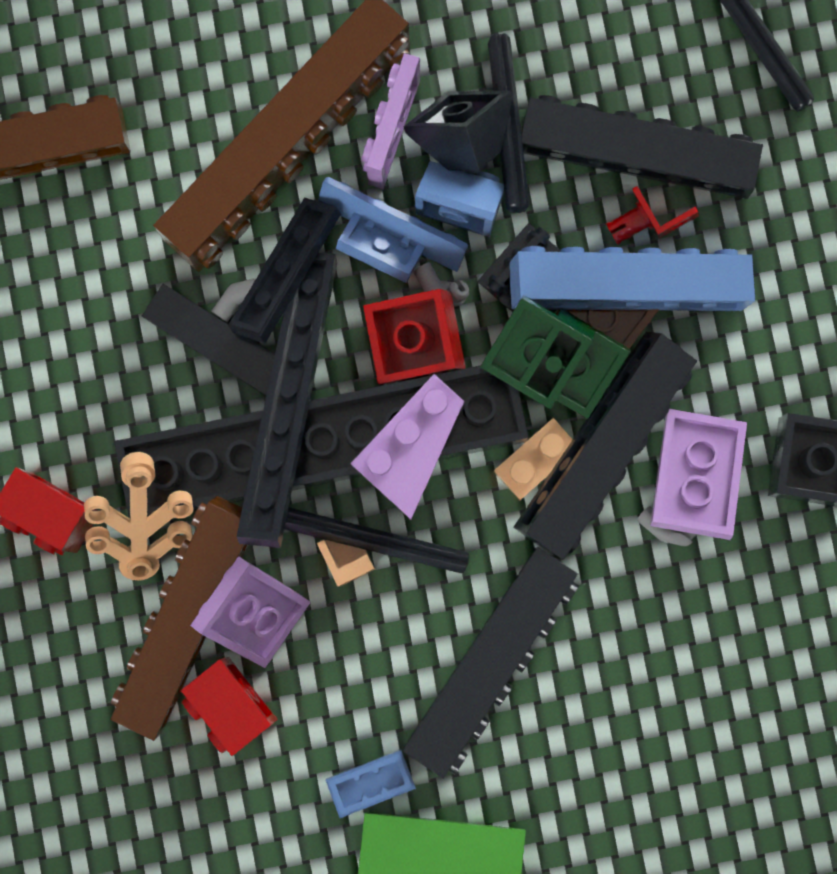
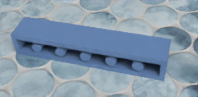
M530 246L522 248L510 261L512 309L516 308L523 295L548 310H561L563 308L564 310L659 309L671 311H742L755 302L752 255L738 254V251L735 249H722L715 251L714 254H700L699 249L687 248L672 254L662 253V250L659 248H645L639 250L638 253H623V249L618 247L604 248L599 250V252H584L582 247H566L561 249L560 252H545L544 247Z

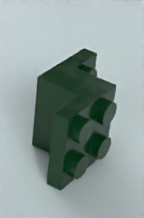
M523 295L480 367L549 409L557 400L588 419L629 355L630 349L563 308L556 315Z

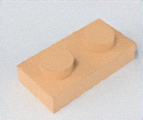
M552 418L494 470V473L520 501L550 474L573 439Z

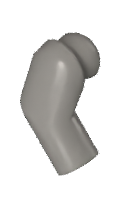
M430 262L423 264L413 271L424 292L435 289L450 291L454 307L462 305L469 295V287L464 281L457 280L455 283L440 280Z
M256 279L231 284L211 312L228 323Z
M651 506L647 507L638 517L637 521L662 542L685 547L693 543L692 539L697 535L650 526L653 509Z

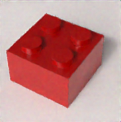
M435 289L363 305L379 385H388L432 376L433 374L437 375L466 369L450 291Z
M15 467L0 492V525L17 534L22 533L29 536L31 533L35 535L36 538L33 543L51 554L57 553L63 556L65 551L78 553L85 541L86 532L94 524L89 523L85 519V502L32 472Z
M230 657L219 659L180 690L186 697L182 701L183 706L196 721L200 718L205 721L211 729L207 736L220 753H224L227 750L231 756L235 755L278 720Z

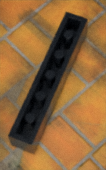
M540 95L537 99L529 98L522 132L524 154L748 199L755 190L763 144L753 142L754 139L750 136L742 134H732L730 137L715 135L713 129L702 126H694L691 130L676 127L674 121L662 118L654 119L653 122L640 120L632 112L615 111L614 114L601 112L599 107L588 103H577L576 106L561 104L560 99L549 95Z
M646 331L513 528L549 554L564 560L566 555L571 554L580 544L581 533L589 521H593L601 513L605 497L611 489L617 487L624 479L626 474L625 468L632 457L639 454L648 442L647 435L655 423L660 422L669 412V403L676 392L684 388L692 377L691 370L697 363V360L664 334Z
M536 547L412 733L403 747V752L443 779L448 771L454 775L456 774L468 755L462 751L471 737L478 740L490 722L485 717L486 713L493 703L500 706L513 686L507 683L515 669L521 673L524 671L535 654L529 648L537 636L544 639L557 618L552 616V613L560 602L567 605L577 591L579 585L573 582L578 575L577 572L541 548Z

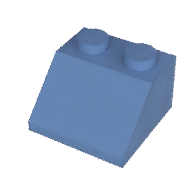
M430 161L415 195L416 214L490 237L504 196V184L499 183L500 179L497 176L487 172H478L477 175L467 174L462 170H447L440 163Z

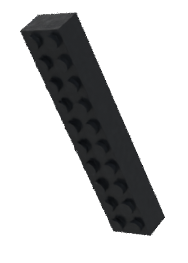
M480 366L436 375L464 401L438 460L525 443L528 440L521 400L517 389ZM431 376L310 400L292 491L363 476L351 465L353 460ZM263 410L114 441L120 475V463L130 453L143 452L151 456L154 461L155 478L147 488V517L166 503L169 495L175 491H186L192 496L193 511H197L201 503L208 504L216 496L231 503L244 501ZM122 481L128 516L130 518V488Z

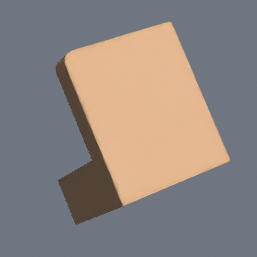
M322 540L317 543L338 587L375 570L367 551L364 549L328 540Z

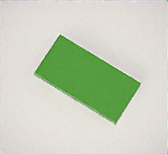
M365 812L358 874H522L526 830Z

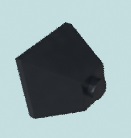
M448 91L404 125L405 133L447 170H465L467 174L481 172L488 167V163L501 153L512 102L511 91Z

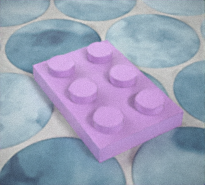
M404 53L401 64L394 63L387 82V87H390L388 93L389 100L388 102L381 101L374 121V124H377L375 140L368 138L362 155V161L365 162L363 171L367 172L368 184L384 189L404 130L403 126L406 124L420 83L419 57Z
M669 409L665 416L650 526L727 540L733 537L747 422Z
M238 556L234 564L225 572L222 581L211 597L202 605L199 614L190 626L207 638L266 668L310 604V601Z

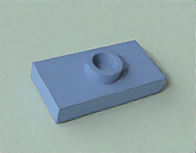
M401 749L325 780L339 818L416 789Z

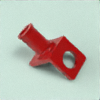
M636 186L632 188V191L638 201L635 203L637 207L605 224L617 245H620L621 242L647 227L650 230L654 229L660 239L697 218L699 212L694 207L660 226L641 191Z

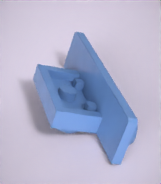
M326 177L322 183L318 201L336 206L341 213L340 216L350 220L338 239L337 250L405 283L409 280L422 256L458 272L468 248L467 243L459 240L452 234L444 233L422 222L417 217L409 216L392 208L379 199L363 194L344 182Z

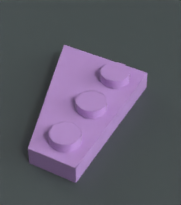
M433 374L351 463L358 472L410 520L415 513L464 401Z

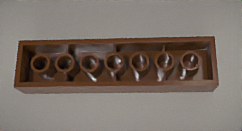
M365 0L156 221L153 226L164 242L198 273L204 267L207 269L213 267L222 257L224 251L221 249L231 238L234 240L239 239L247 231L251 224L248 220L258 209L261 212L265 211L277 197L275 191L285 181L291 183L297 178L304 168L302 162L311 153L315 155L320 153L330 141L331 137L329 134L338 124L342 127L346 125L357 112L355 106L364 96L371 98L382 86L384 80L381 78L391 69L393 64L400 65L404 53L410 55L408 51L410 48L409 23L384 0Z

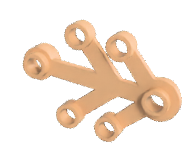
M134 452L126 455L120 463L122 481L130 488V518L111 507L108 500L101 496L90 497L84 503L85 519L89 523H106L131 539V545L127 547L110 537L109 531L100 526L90 528L85 534L86 549L90 553H107L117 559L120 572L124 577L131 580H145L155 575L159 570V558L173 547L180 548L185 539L191 541L193 534L189 523L176 521L169 525L165 535L150 546L147 545V538L171 519H182L190 516L193 512L192 496L188 492L175 491L169 495L166 503L147 517V488L155 478L154 461L146 453Z

